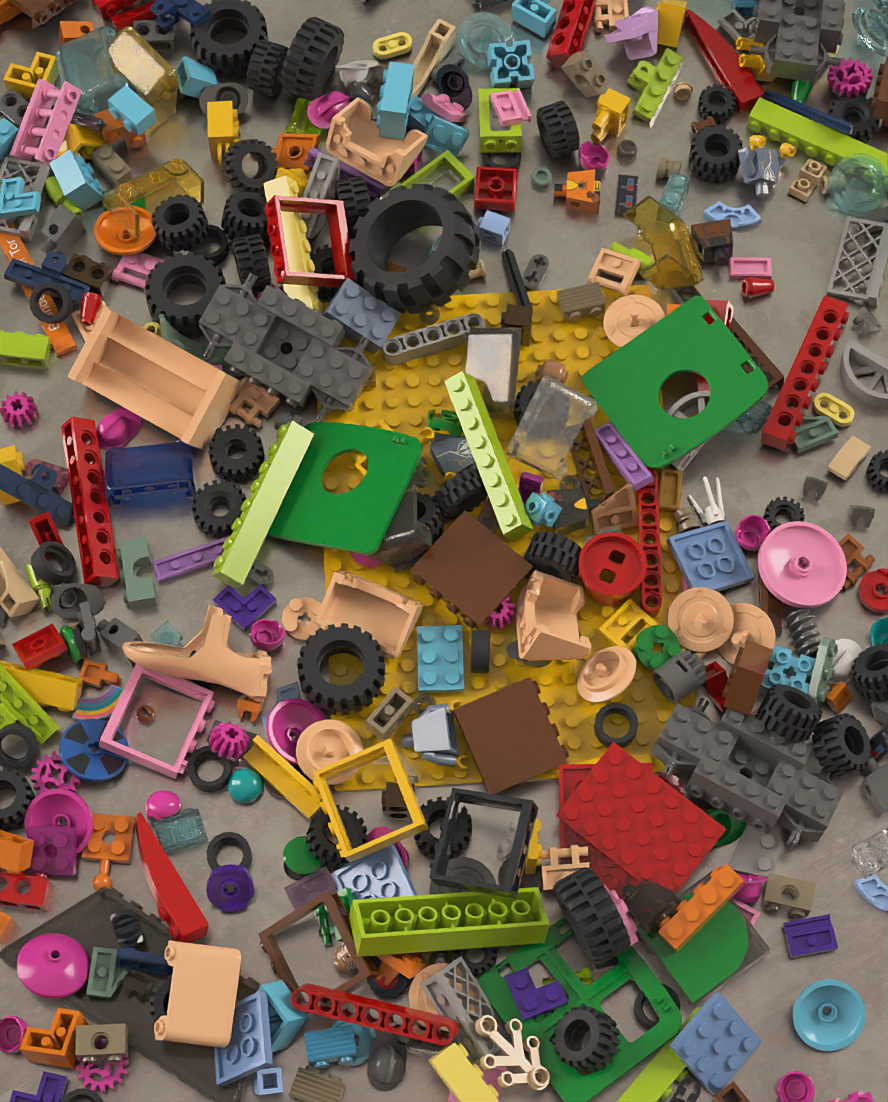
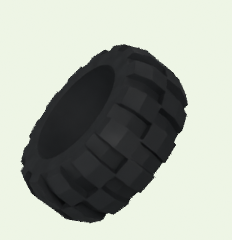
M412 184L411 189L401 185L388 190L389 195L382 200L377 197L367 206L369 212L364 218L359 216L353 228V234L356 238L350 239L349 256H352L353 261L351 262V269L357 283L377 300H382L400 313H405L406 310L409 314L429 312L430 306L436 305V307L440 308L452 301L450 296L457 290L462 292L470 282L468 274L470 270H476L480 251L477 247L480 244V237L472 216L454 194L443 188H434L428 184ZM420 227H442L440 243L426 262L410 271L401 273L387 272L389 256L401 238Z

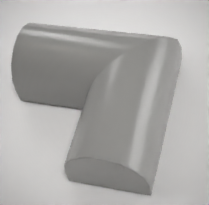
M732 8L718 18V24L735 41H737L738 37L754 39L755 33H751L753 20L756 21L755 17H751L746 21Z

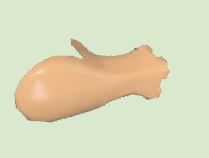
M209 605L203 629L185 647L141 641L125 642L122 648L125 656L149 671L176 678L220 684L244 693L255 701L264 702L267 694V680L271 670V657L267 656L266 651L260 650L247 654L234 652L227 644L232 616L227 615V613L222 615L223 609ZM193 650L197 651L194 655L189 657L190 653Z

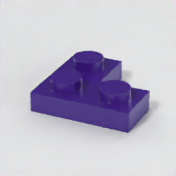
M261 584L245 599L229 585L213 599V603L218 608L223 609L225 614L227 613V615L232 616L231 620L244 632L277 602L276 598Z
M527 967L505 976L506 984L523 1022L568 1005V1000L559 980L536 989Z
M43 1071L37 1095L13 1090L9 1102H61L68 1077Z

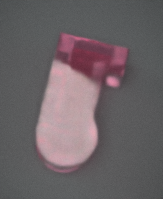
M38 459L29 461L25 468L27 475L30 474L32 468L38 463L57 472V479L52 487V492L61 496L69 480L67 469ZM46 472L42 473V479L46 477Z

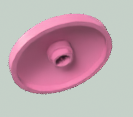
M795 521L778 526L765 538L758 554V568L765 586L776 598L794 607L815 608L828 603L839 593L846 579L847 564L839 543L826 530L808 522Z

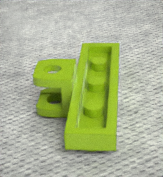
M666 48L656 67L646 61L638 63L628 79V83L632 87L642 92L632 114L650 123L684 59L682 56Z
M0 664V701L2 702L0 703V729L19 720L23 725L30 728L36 735L37 740L43 744L60 727Z

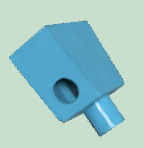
M183 56L175 70L180 92L185 95L200 98L202 91L207 87L223 84L216 80L214 71L211 68L186 56Z

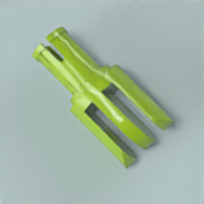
M55 176L47 178L45 181L46 192L56 206L62 204L77 217H80L82 210L64 195Z
M616 241L611 245L609 250L640 260L641 264L637 271L638 274L644 277L651 275L653 271L652 257L636 248L628 249Z
M31 564L25 565L30 586L40 598L41 611H46V607L48 611L52 610L50 590L53 585L45 583L38 578Z

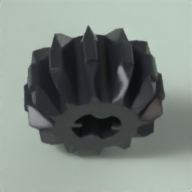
M131 908L121 909L111 914L110 921L120 948L129 947L134 949L143 943L142 932L135 913Z

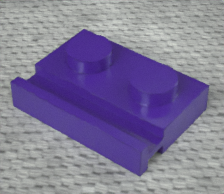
M830 914L782 924L790 958L838 949Z

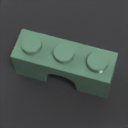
M146 536L120 540V549L116 550L118 562L123 564V569H120L119 572L121 582H125L126 589L122 590L124 603H129L131 610L158 606L152 577L139 578L136 576L139 568L151 565Z

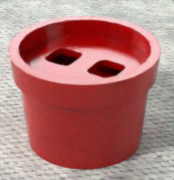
M606 532L591 538L584 545L579 556V571L584 590L594 602L603 606H617L630 599L634 591L641 584L647 569V560L642 547L633 538L617 532ZM610 560L615 561V562H618V563H620L621 565H618V564H616V563H614V562H611ZM602 570H608L616 575L611 584L599 579Z

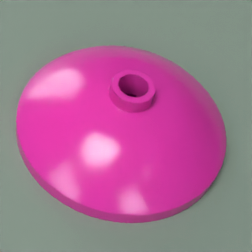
M297 698L284 700L271 710L267 718L266 732L272 748L289 763L298 765L296 746L300 735L313 723L326 720V718L315 705L306 700Z
M51 789L39 794L30 803L25 814V832L28 838L29 826L76 827V854H78L87 846L92 836V813L87 803L78 794L66 789ZM62 818L67 820L66 826L62 824ZM53 844L48 845V854L52 857L57 855V848Z
M58 933L43 934L31 939L23 946L17 959V973L22 984L32 993L45 998H63L75 993L86 982L90 970V960L85 948L72 937Z

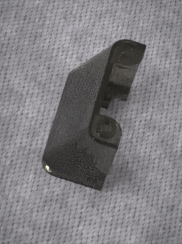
M470 328L469 332H465L464 345H468L465 372L475 378L490 418L514 420L522 328Z
M419 466L416 467L378 550L373 555L367 556L399 569L432 546L429 527L417 521V487L425 488L430 484L429 470Z

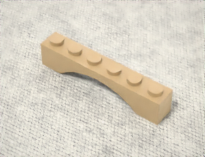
M439 18L428 32L425 42L413 63L414 82L412 99L416 95L418 96L430 79L434 68L442 62L456 42V26ZM376 105V106H375V109H376V119H377L378 114H377V105Z
M0 547V605L10 618L29 614L40 598Z

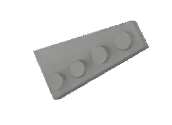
M777 821L767 835L747 824L729 866L736 873L767 877L769 873L774 874L782 825Z

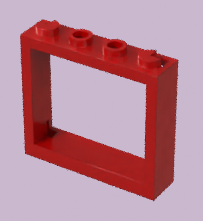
M274 195L265 204V214L268 219V235L271 239L270 251L274 260L273 271L277 284L339 288L347 278L352 281L355 280L351 269L352 256H349L350 242L343 201ZM281 211L327 215L336 275L290 272Z

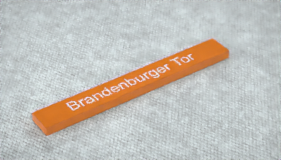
M13 222L7 224L9 228L16 229ZM0 233V246L9 263L12 258L34 265L20 237ZM21 285L29 300L33 289ZM43 293L39 300L41 311L49 316L58 314L59 311L52 297ZM39 320L47 337L50 338L52 347L58 357L77 349L76 343L64 320L54 324Z

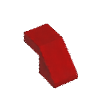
M714 661L706 665L705 676L708 680H706L703 686L711 701L724 712L727 710V707L724 706L726 698L722 697L728 677L726 670Z

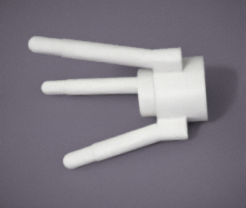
M703 477L710 506L705 508V513L702 512L691 495H688L687 498L699 514L702 523H707L709 526L725 521L724 518L726 516L723 510L719 478H715L717 506L715 505L708 479Z

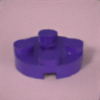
M233 864L220 866L211 871L207 880V897L212 904L214 903L216 906H219L223 911H238L244 908L250 898L252 899L253 878L247 872L245 866ZM227 884H232L236 886L233 889V892H229V890L224 889V887L227 886Z

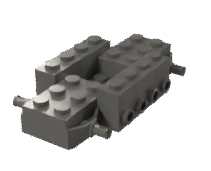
M754 0V2H758V5L754 6L753 17L756 18V21L753 20L751 33H755L754 42L766 43V45L763 47L751 45L749 54L762 55L761 58L764 60L769 76L815 82L823 69L827 68V65L840 67L841 58L830 57L827 55V52L835 53L837 45L841 46L843 33L841 32L844 25V0ZM794 12H799L802 15H795Z
M249 273L245 283L242 285L222 284L218 287L199 320V327L209 341V345L203 354L204 357L211 360L216 349H230L224 359L230 367L229 371L237 376L244 374L249 377L247 381L257 387L262 384L268 388L266 391L275 397L281 395L287 398L285 402L295 408L298 405L304 407L311 393L314 392L321 403V408L315 419L322 423L328 412H351L374 371L364 355V349L370 339L367 337L365 339V336L362 335L357 346L338 347L346 334L343 324L334 319L330 320L324 317L325 315L322 312L306 307V304L299 299H292L281 289H274L269 285L266 286L257 301L251 288L258 277ZM289 343L293 346V350L290 354L285 355L281 352V347Z
M704 698L700 699L696 708L676 704L651 751L653 756L664 764V768L660 773L662 778L666 771L668 773L664 779H669L674 770L692 774L684 790L693 797L706 801L716 809H722L736 820L743 821L755 830L767 835L778 821L779 824L790 831L791 835L787 840V844L790 845L793 841L791 847L797 846L799 838L815 842L819 841L828 827L844 791L832 783L828 778L830 773H827L824 767L820 774L808 773L802 769L813 749L812 746L801 741H793L781 737L767 728L759 718L727 708L718 725L712 722L704 713L709 705V701L706 699L702 706ZM740 772L749 774L750 779L741 775Z

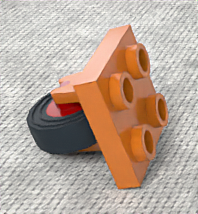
M417 952L375 955L377 958L373 962L380 975L369 981L368 984L376 995L383 998H393L402 994L408 987L410 978L418 975L421 970L428 966V963Z

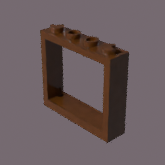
M335 890L324 891L258 933L261 939L260 945L264 952L268 953L272 961L270 963L271 968L279 975L291 993L299 988L274 936L324 904L359 971V974L341 984L335 990L352 993L380 975L371 956H357L349 914L338 892ZM301 992V993H300L301 998H302L304 1001H306L305 998H304V996H303V994H302V992ZM324 997V1004L330 1007L332 1005L331 1000ZM306 1012V1013L308 1014V1016H309L307 1019H311L312 1017H314L315 1015H317V1014H313V1013Z

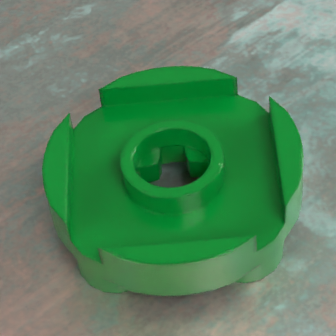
M436 409L428 411L426 421L428 422V427L432 430H447L453 436H461L462 432H464L456 412L442 410L440 414L435 413Z
M665 625L649 626L640 631L635 639V657L647 669L655 670L681 652L677 636ZM654 642L661 645L660 654L658 651H652Z

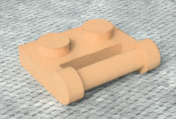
M601 248L588 276L587 283L599 282L600 286L618 291L619 294L627 296L641 262L639 259ZM600 272L623 278V281L618 283L600 277L599 274Z

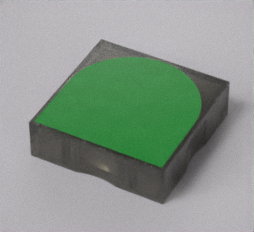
M712 871L671 900L669 905L672 903L680 904L685 899L689 901L695 895L693 891L702 882L706 884L712 878L710 876ZM732 898L677 953L659 936L658 931L651 938L647 935L658 921L667 914V910L662 911L663 908L659 909L660 911L655 912L657 913L656 916L655 914L653 915V919L651 915L636 926L638 929L636 933L655 959L666 970L692 1009H695L710 998L715 991L718 992L731 978L745 972L770 953L768 945Z

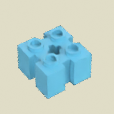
M530 40L513 41L512 47H506V42L489 44L486 53L488 67H493L490 73L491 88H509L510 84H515L516 88L532 87L535 75L533 64H528L532 56Z
M775 645L758 694L766 696L770 687L775 684L788 685L807 694L816 659L801 654L799 659L791 656L792 650Z

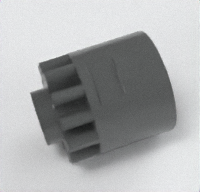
M685 649L652 671V677L663 696L673 704L682 700L708 680L705 676L707 668L703 660L697 654L692 655L690 651Z

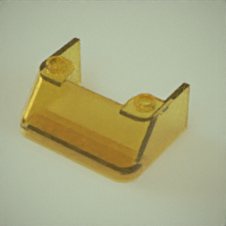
M130 26L121 29L99 56L98 79L102 81L119 72L138 91V96L155 110L157 122L149 127V129H152L175 116L178 77L175 70Z
M175 158L107 190L103 194V204L136 239L139 237V213L130 205L131 203L176 181L191 197L196 198L203 205L204 179L187 162Z
M650 195L623 214L627 220L637 226L638 238L643 243L646 242L651 246L655 262L640 272V274L651 282L656 289L669 290L695 286L704 280L689 229L680 217Z

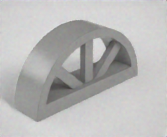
M321 152L318 153L302 196L303 198L335 199V183L340 179L341 169L338 158ZM301 213L307 227V232H305L307 238L312 239L319 233L327 219V215Z
M849 338L840 362V373L846 388L855 398L867 405L877 408H888V360ZM849 359L862 367L851 369ZM870 373L875 374L867 386H864L855 377ZM880 378L884 380L887 394L873 391Z
M698 391L684 396L670 408L667 414L675 418H688L683 412L695 404H698L700 413L706 407L705 402L709 401L711 391ZM704 444L676 460L672 465L677 470H684Z

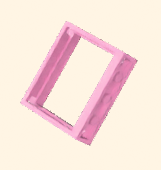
M136 664L101 736L99 747L176 779L178 773H184L188 761L185 760L187 753L192 754L197 741L194 738L197 732L202 733L206 720H203L206 712L211 713L215 701L212 700L214 692L185 679L155 673ZM142 676L202 702L174 766L112 741Z

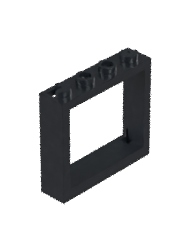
M452 788L449 800H446L447 810L445 817L441 819L440 838L435 842V857L429 866L431 869L429 878L435 885L517 899L539 809L533 800ZM464 803L521 812L503 886L445 876Z

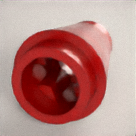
M752 277L743 280L741 284L742 294L744 297L748 296V298L774 292L775 288L773 280Z
M86 292L84 297H81V324L93 325L102 305L100 295Z

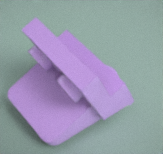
M645 6L633 15L616 21L618 30L605 35L607 43L616 42V45L624 43L629 60L655 55L657 52L659 11Z

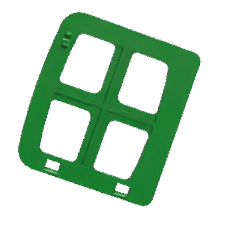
M563 917L555 924L549 926L545 943L524 944L507 956L505 960L482 974L478 979V984L505 1024L512 1019L520 1020L522 1023V1043L525 1038L532 1035L538 1038L540 1042L538 1048L540 1064L549 1072V1083L564 1102H588L673 1039L680 1032L682 1015L659 979L632 945L628 950L615 956L619 961L616 967L591 985L583 984L556 950L560 943L573 935L571 929L563 934L558 930L559 927L567 922L565 917ZM540 960L555 979L559 980L562 988L568 994V1005L558 1008L540 1022H535L534 1019L523 1022L506 984L505 976L502 977L498 971L509 964L513 969L508 973L511 974ZM628 980H634L660 1019L658 1024L634 1042H628L620 1032V1035L617 1036L620 1039V1045H617L616 1048L619 1051L617 1055L614 1054L612 1057L614 1059L613 1062L606 1064L607 1068L604 1070L599 1069L596 1073L583 1076L573 1067L560 1061L559 1055L554 1051L555 1046L550 1042V1038L555 1035L553 1032L554 1028H558V1020L564 1018L562 1014L566 1011L570 1012V1008L574 1006L579 1008V1005L589 1006L605 1013L600 1005L601 1001ZM512 1023V1028L516 1031V1026ZM529 1040L530 1046L533 1047L532 1041Z

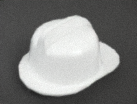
M361 60L335 67L339 68L340 79L344 82L345 87H358L360 82H366L369 68L378 65V62L374 60Z
M850 639L835 641L838 645V652L836 657H833L831 665L833 672L831 678L827 681V685L831 683L837 684L839 681L846 684L853 677L851 672V666L854 664L853 661L856 657H859V653L863 652L856 642Z

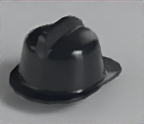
M443 65L436 74L437 86L441 94L449 96L451 103L455 102L464 108L463 111L469 108L473 97L469 77L457 65Z

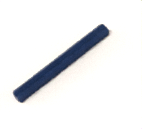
M766 90L764 92L763 99L846 135H851L854 125L774 91Z

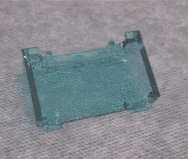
M102 26L61 45L55 52L62 86L64 81H67L82 90L75 112L95 117V113L110 109L108 99L125 85L128 86L124 75L112 71L106 44L114 45L117 41L115 30L110 27Z

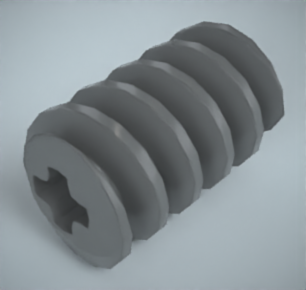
M802 609L789 614L786 617V622L789 624V631L792 632L791 638L795 641L794 647L798 649L797 655L800 657L803 654L815 658L818 646L822 640L815 639L821 635L819 631L813 632L818 627V624L810 623V621L815 619V616L807 615L810 609Z

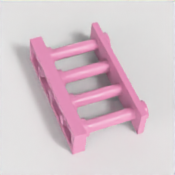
M38 79L9 155L26 161H31L32 157L35 156L36 160L51 167L50 162L57 158L82 90L67 81H64L61 90H58L59 88L49 82ZM55 98H57L54 109H51ZM49 117L50 119L46 129H44L46 120ZM40 137H43L39 148H36Z

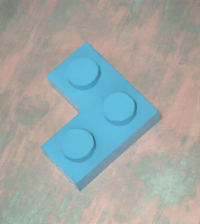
M22 177L3 179L0 191V219L38 214L41 195L38 191L23 193L25 181Z

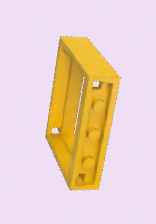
M391 738L313 772L315 791L317 794L321 793L323 801L320 802L325 815L329 814L331 820L328 823L329 829L333 836H337L339 844L336 845L337 850L340 852L341 858L345 857L349 862H353L428 829L397 747ZM387 755L413 823L352 849L327 781Z

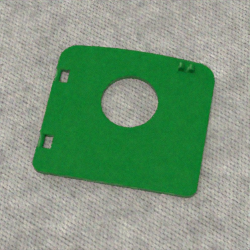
M702 296L692 297L582 376L584 386L641 462L647 468L653 470L668 466L716 436L762 400L768 391V380L765 374ZM708 314L715 321L710 325L704 320V317ZM747 362L753 369L749 374L741 367ZM681 372H694L701 375L707 380L711 390L707 406L699 414L690 418L670 416L662 409L659 402L660 390L665 381Z
M311 422L305 425L304 428L314 433L313 438L266 536L362 555H373L378 550L423 452L422 444L416 437L380 428L335 422ZM348 452L364 454L368 460V469L364 479L358 486L342 494H332L324 489V472L335 458Z

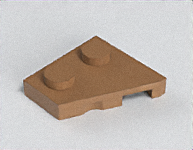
M631 483L626 484L590 511L595 535L638 525L634 491Z

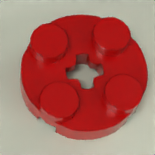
M881 568L877 569V571L867 572L859 584V601L873 612L888 614V569ZM882 586L887 594L879 595L875 588L879 589Z

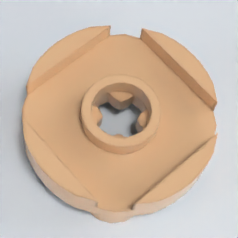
M306 597L294 598L289 602L282 614V624L291 639L306 643L310 635L316 636V631L320 629V624L315 622L322 605L320 602ZM303 615H307L311 619V621H306L305 625L301 624V620H299Z

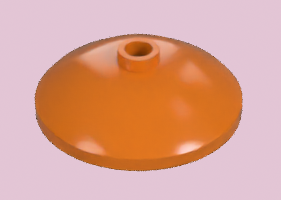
M131 205L111 208L101 214L94 225L96 242L101 248L112 254L133 255L140 253L150 247L157 237L152 225V214L143 208Z

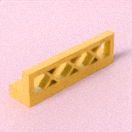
M257 735L253 739L254 746L243 756V760L304 816L311 820L317 811L322 808L320 804L323 801L321 793L317 794L314 786Z

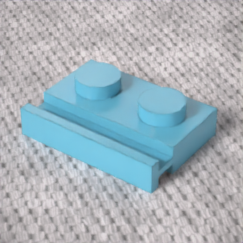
M432 115L423 132L428 135L425 146L441 153L449 150L456 158H458L459 152L470 135L468 129L435 115Z

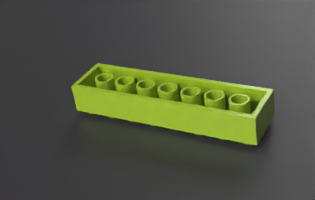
M538 887L519 888L517 899L479 892L352 900L349 915L358 957L545 943L550 925Z

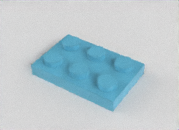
M462 625L417 626L419 694L464 692Z

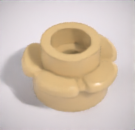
M679 82L673 87V94L680 101L688 100L693 92V87L688 82Z

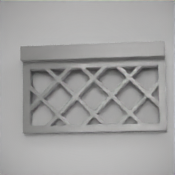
M5 157L0 170V191L3 179L15 178L23 174L27 179L25 180L24 187L30 184L32 187L31 192L38 191L41 195L38 214L0 219V233L22 237L23 241L31 243L48 195L45 181L55 174L52 168L44 163L40 164ZM9 164L19 167V170L11 174L7 171ZM31 169L39 170L38 174L31 178L26 174ZM18 219L20 223L18 230L8 227V223Z
M847 216L827 294L869 302V305L877 307L888 269V223ZM850 224L860 225L863 230L852 235L849 230ZM874 228L883 229L882 235L875 239L869 233ZM866 234L870 242L860 246L856 239ZM853 241L858 249L847 254L844 246ZM874 245L877 254L868 258L863 250ZM861 253L865 261L855 265L851 257ZM848 260L853 268L842 273L839 265ZM869 264L872 272L863 277L858 269ZM856 272L860 279L850 285L846 276ZM841 279L847 285L842 290L833 289L834 283ZM864 283L867 291L865 295L858 294L853 288Z
M462 956L456 958L433 976L420 983L437 1013L441 1016L452 1018L457 1022L459 1031L454 1041L457 1045L461 1043L467 1050L469 1056L466 1058L471 1065L474 1063L477 1066L480 1065L481 1057L487 1054L493 1055L500 1049L488 1037L480 1036L475 1030L472 1020L476 1024V1021L482 1017V1009L485 1010L487 1015L495 1018L497 1032L507 1042L512 1040ZM456 965L461 971L462 977L456 975ZM456 982L462 984V992L456 990ZM469 988L474 992L475 998L469 996ZM469 1003L475 1005V1013L469 1011Z

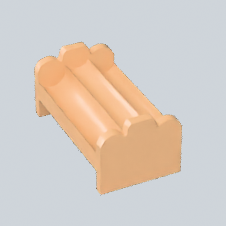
M104 307L67 376L175 435L181 441L200 449H205L209 445L215 430L222 426L230 411V402L234 399L240 387V380Z

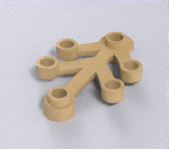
M485 1015L479 1018L475 1024L476 1032L482 1037H488L507 1055L494 1056L487 1054L480 1059L481 1068L488 1071L495 1067L518 1066L524 1073L512 1074L510 1071H505L498 1075L497 1081L501 1087L506 1088L512 1084H528L531 1089L536 1091L546 1088L550 1075L547 1069L540 1064L538 1050L540 1042L538 1038L532 1035L525 1038L522 1043V1023L518 1019H512L505 1025L507 1033L512 1038L511 1045L496 1031L497 1022L494 1017ZM512 1023L516 1026V1031L512 1028ZM529 1040L532 1041L533 1047L530 1046ZM523 1047L529 1052L530 1063L524 1057ZM486 1059L490 1060V1066L486 1063ZM504 1076L508 1078V1083L504 1081Z

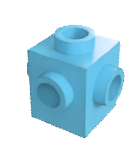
M532 492L525 504L531 523L537 526L541 523L552 527L562 507L553 501L554 498L544 492L541 495Z

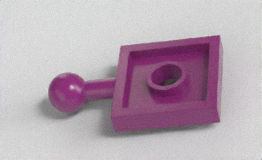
M29 826L28 839L34 840L28 874L75 875L76 827ZM49 844H53L57 848V855L55 857L50 856L47 852Z

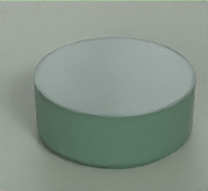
M537 168L532 172L531 182L534 187L545 189L551 185L552 174L547 168Z

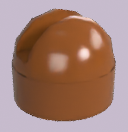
M142 705L138 708L136 717L141 724L148 725L154 721L155 712L152 707ZM145 710L150 717L147 718L141 711Z

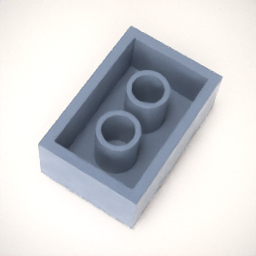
M349 278L341 284L323 313L324 317L330 320L334 319L343 324L346 332L345 336L358 344L362 335L365 336V339L366 337L370 339L365 350L373 355L382 347L401 315L400 312L391 308L382 300H377L367 290Z

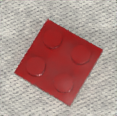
M53 623L12 644L26 670L37 668L43 662L58 657L68 650Z

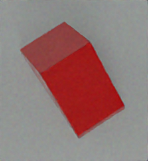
M49 511L28 520L39 546L47 541H55L63 545ZM44 555L46 560L51 558L50 556Z

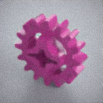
M852 57L849 58V61L841 58L840 67H829L827 75L828 86L833 87V92L840 91V96L846 93L847 97H850L851 94L858 97L859 92L865 94L866 89H870L873 74H871L872 69L866 68L867 63L860 64V59H857L855 62Z
M55 751L52 752V757L44 754L45 760L43 762L40 760L36 761L39 767L32 768L35 776L30 778L32 783H36L33 785L35 791H39L38 794L51 788L66 789L77 793L75 785H81V781L64 766L61 757L57 756ZM53 770L59 775L60 783H58L57 779L55 780Z
M102 1039L99 1040L96 1048L98 1050L105 1049L108 1045V1040L106 1044L103 1043ZM76 1057L80 1065L75 1066V1070L81 1072L77 1076L78 1080L85 1079L83 1086L87 1088L92 1085L91 1090L94 1092L99 1087L102 1093H106V1087L108 1086L115 1090L114 1083L117 1081L122 1084L123 1081L120 1076L128 1074L123 1069L124 1066L129 1065L128 1060L107 1062V1059H97L96 1063H90L86 1066L87 1063H82V1060ZM100 1061L105 1063V1069L102 1071L99 1068ZM118 1065L115 1074L112 1076L113 1068ZM98 1076L103 1078L104 1081H95L91 1078Z

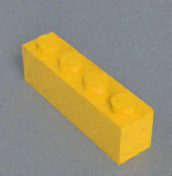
M0 660V664L39 706H56L58 710L70 712L77 707L81 698L84 679L36 668L26 670L23 665Z

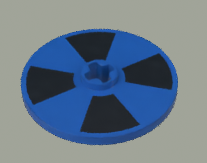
M83 719L69 726L63 733L59 745L60 757L64 766L78 778L93 782L106 781L117 776L125 767L127 758L99 747L101 736L108 724L107 721ZM117 729L112 741L129 747L126 737ZM93 747L97 748L95 753L91 752Z

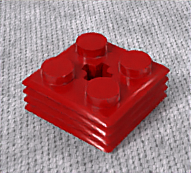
M478 166L476 169L474 208L515 211L518 169Z

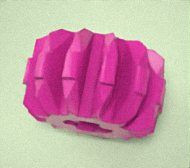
M16 391L12 397L7 395V401H1L2 408H0V414L3 416V421L6 424L9 423L12 428L17 424L21 429L24 423L31 425L30 419H36L35 412L37 411V405L34 403L33 397H28L25 392L19 395Z
M509 596L496 609L499 614H496L494 611L483 623L484 627L490 624L491 631L495 629V626H498L499 630L502 631L503 624L506 626L511 625L510 619L515 618V613L513 612L515 605L510 603Z
M231 721L227 724L220 722L218 726L212 729L209 745L212 747V752L219 753V758L225 756L227 760L231 757L237 760L240 755L246 752L249 736L246 735V729L239 728V724L233 725Z

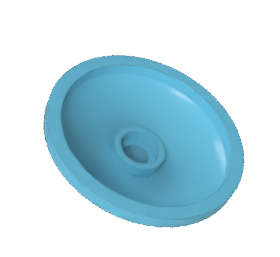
M834 979L820 980L807 986L799 994L793 1007V1023L798 1035L806 1044L822 1051L839 1050L853 1043L861 1034L866 1021V1009L859 993L849 984ZM824 1007H830L828 1012H822Z

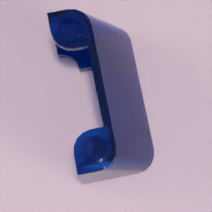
M177 440L172 443L128 448L112 447L105 453V494L110 507L121 506V499L125 497L126 500H130V495L173 491L174 495H179V491L186 493V498H193L194 495L197 496L192 445Z

